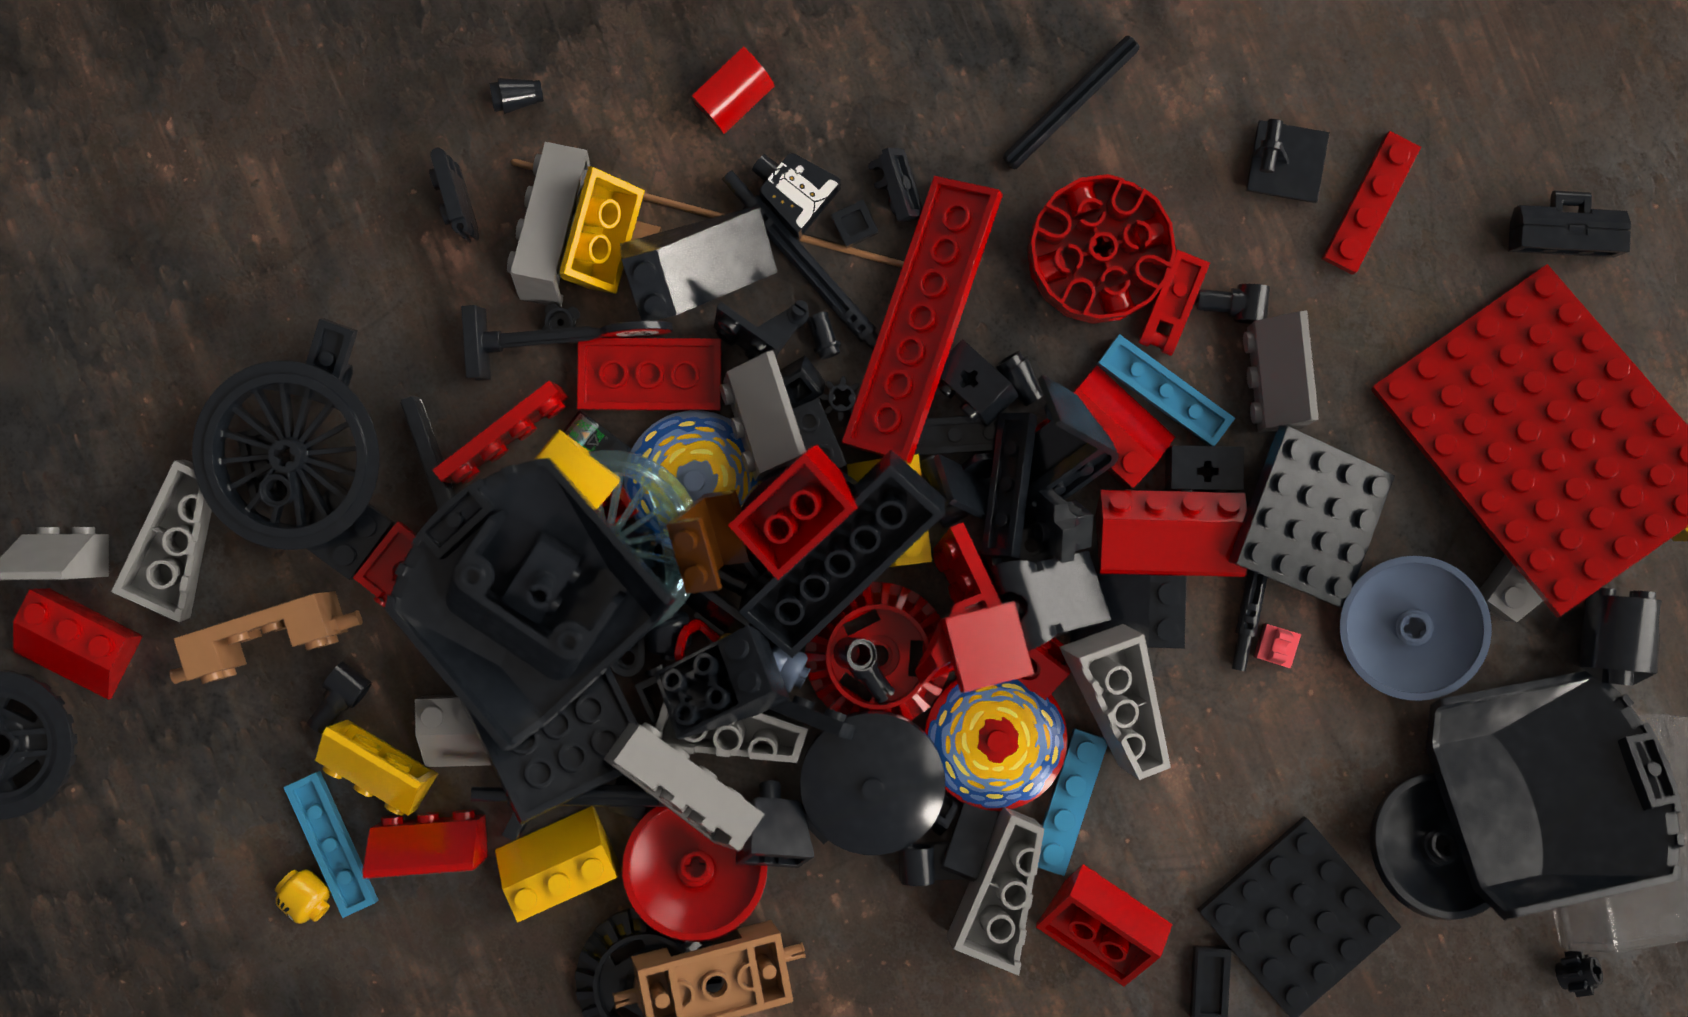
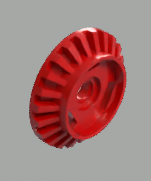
M872 582L806 644L805 654L808 657L806 668L811 669L808 677L816 695L828 708L845 715L865 710H879L903 716L910 721L922 712H925L935 699L939 697L949 673L923 684H920L917 676H908L911 640L923 641L924 653L941 617L923 597L914 591L893 583ZM876 609L880 620L850 635L847 634L843 624ZM842 638H863L871 641L874 645H882L888 650L889 656L887 661L879 665L878 668L890 685L894 687L895 693L892 696L886 694L888 699L883 703L877 704L873 697L870 701L864 700L839 682L845 672L854 677L849 669L840 667L834 659L833 651L835 645ZM857 645L851 651L853 663L858 660L860 655Z

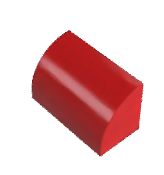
M743 46L692 95L694 104L725 134L775 85L761 64Z

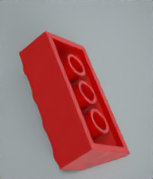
M1100 490L1095 513L1100 574L1245 577V568L1228 562L1247 512L1245 493Z

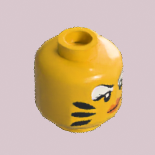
M304 869L299 872L293 870L289 872L275 888L277 893L275 898L276 906L295 923L302 924L310 919L316 922L330 907L327 903L330 897L328 885L310 870Z

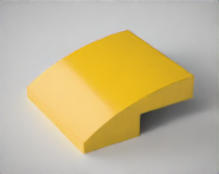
M560 429L535 458H551L596 509L620 482L616 474L591 457L587 449Z

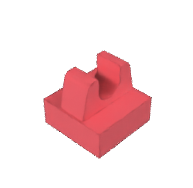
M1264 623L1254 657L1291 668L1301 634Z

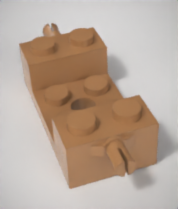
M335 591L311 594L174 638L182 667L170 670V678L174 684L198 678L201 679L202 684L237 675L235 668L247 664L240 642L243 643L262 637L260 630H262L263 634L287 629L292 647L305 645L308 651L339 642L337 635L348 632V628L362 625V617L358 610L343 615Z
M772 920L738 928V939L672 957L667 947L632 956L635 974L634 988L612 993L615 1008L618 1009L619 1007L637 1003L642 1010L643 1017H741L793 1002L786 962L806 958L805 949L802 942L783 948L781 933ZM721 976L724 978V985L719 991L708 992L706 990V983L711 977Z

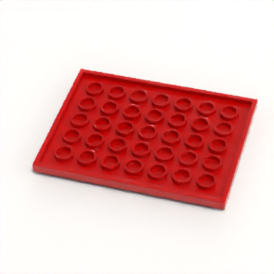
M1548 264L1379 381L1371 389L1557 618L1688 527V425Z

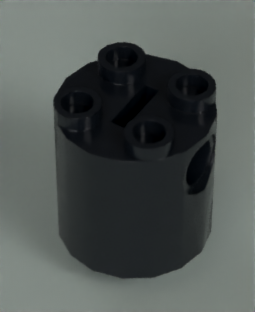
M1600 588L1584 599L1585 616L1581 629L1579 666L1601 683L1633 686L1658 673L1659 616L1662 600L1656 599L1657 592L1633 590L1629 592V597L1616 596L1617 589Z

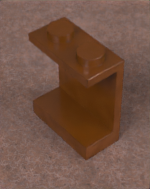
M736 489L704 494L666 524L686 594L719 590L722 588L717 571L722 566L750 562L755 557L753 552L728 526L742 512Z

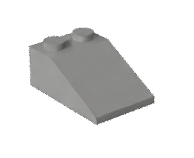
M36 527V534H22L0 557V580L109 577V534H95V527H72V534H60V527Z

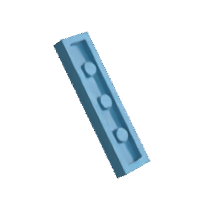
M1120 334L1117 335L1097 363L1099 367L1208 446H1215L1235 419Z
M1073 727L1067 745L1065 760L1057 776L1041 824L1044 828L1038 868L1065 876L1108 745L1104 737Z
M321 771L283 787L342 918L379 901L369 878H363V864Z

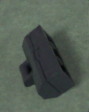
M1554 190L1550 197V207L1519 205L1514 208L1509 230L1512 231L1509 232L1508 252L1617 257L1630 252L1631 231L1628 230H1631V221L1627 211L1591 209L1592 195L1590 192ZM1563 205L1578 206V213L1562 212Z

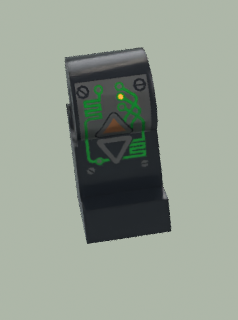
M581 410L577 412L562 431L587 449L591 457L614 474L629 457L632 450L631 447Z

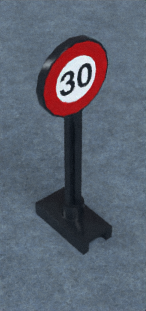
M477 305L461 306L466 378H475L477 381L491 380L489 353L502 352L503 348L586 342L600 337H650L673 332V326L670 322L631 321L609 324L601 328L582 326L501 333L500 330L488 331L485 308Z

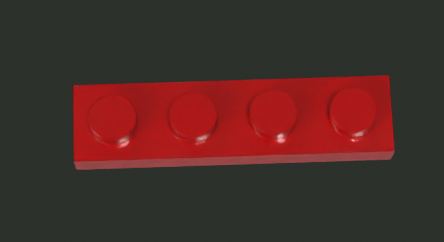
M1391 131L1385 134L1324 252L1322 260L1351 275L1357 273L1421 146Z

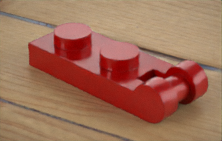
M1178 249L1176 250L1168 279L1157 294L1146 324L1139 336L1138 343L1147 347L1150 344L1161 348L1162 353L1172 356L1210 262ZM1159 322L1171 326L1168 335L1156 331Z

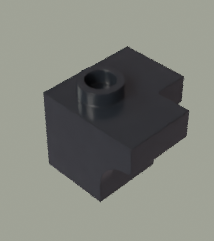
M1051 488L1039 490L1037 496V517L1033 525L1035 540L1061 563L1074 561L1075 551L1091 547L1093 514L1076 500L1066 502Z

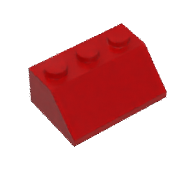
M1096 365L1072 392L1079 396L1116 447L1119 455L1118 461L1107 472L1124 488L1133 489L1160 460L1175 439V436Z
M816 444L796 460L728 526L773 576L779 580L858 507L841 470Z
M50 588L29 589L13 620V652L108 700L115 693L143 638V635Z
M473 809L452 812L453 817L439 818L438 812L417 814V819L403 820V816L399 815L381 817V822L372 826L369 830L363 865V878L474 870L488 858L485 814L475 815Z
M1082 864L1065 880L1038 920L1036 928L1125 987L1161 958L1173 924L1100 876L1096 871Z

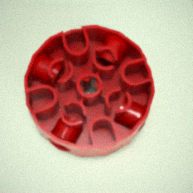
M1110 174L1082 177L1056 191L1036 217L1027 245L1030 276L1043 299L1066 317L1092 324L1122 320L1151 302L1167 281L1176 253L1173 225L1159 199L1145 188L1142 189L1137 184L1124 180L1125 178ZM1097 243L1100 248L1106 247L1108 250L1103 257L1100 253L1095 254L1093 250Z

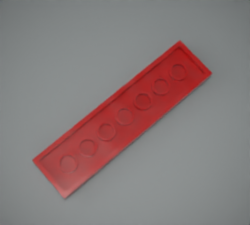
M939 176L933 177L842 443L846 446L880 456H885L892 450L903 461L911 464L1003 196L999 189Z

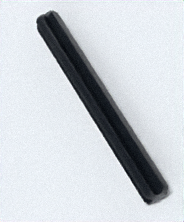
M1125 36L1004 153L1003 159L1011 168L1017 169L1138 52L1139 44L1131 36Z

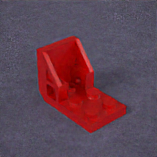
M962 522L950 527L933 549L936 567L940 572H944L950 584L948 586L950 597L955 603L951 608L949 616L942 619L1001 605L1002 603L964 523ZM941 620L938 622L915 670L920 684L955 671Z

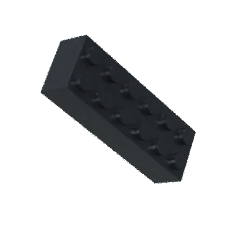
M892 450L850 489L858 507L779 580L767 569L742 594L738 613L791 658L945 515V498Z

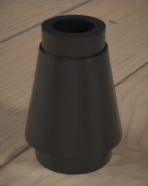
M498 78V82L489 83L494 112L503 111L506 114L536 104L537 102H544L540 80Z
M1017 351L996 365L998 371L1012 383L1018 398L1025 406L1034 403L1043 396L1028 356L1023 357L1021 352Z

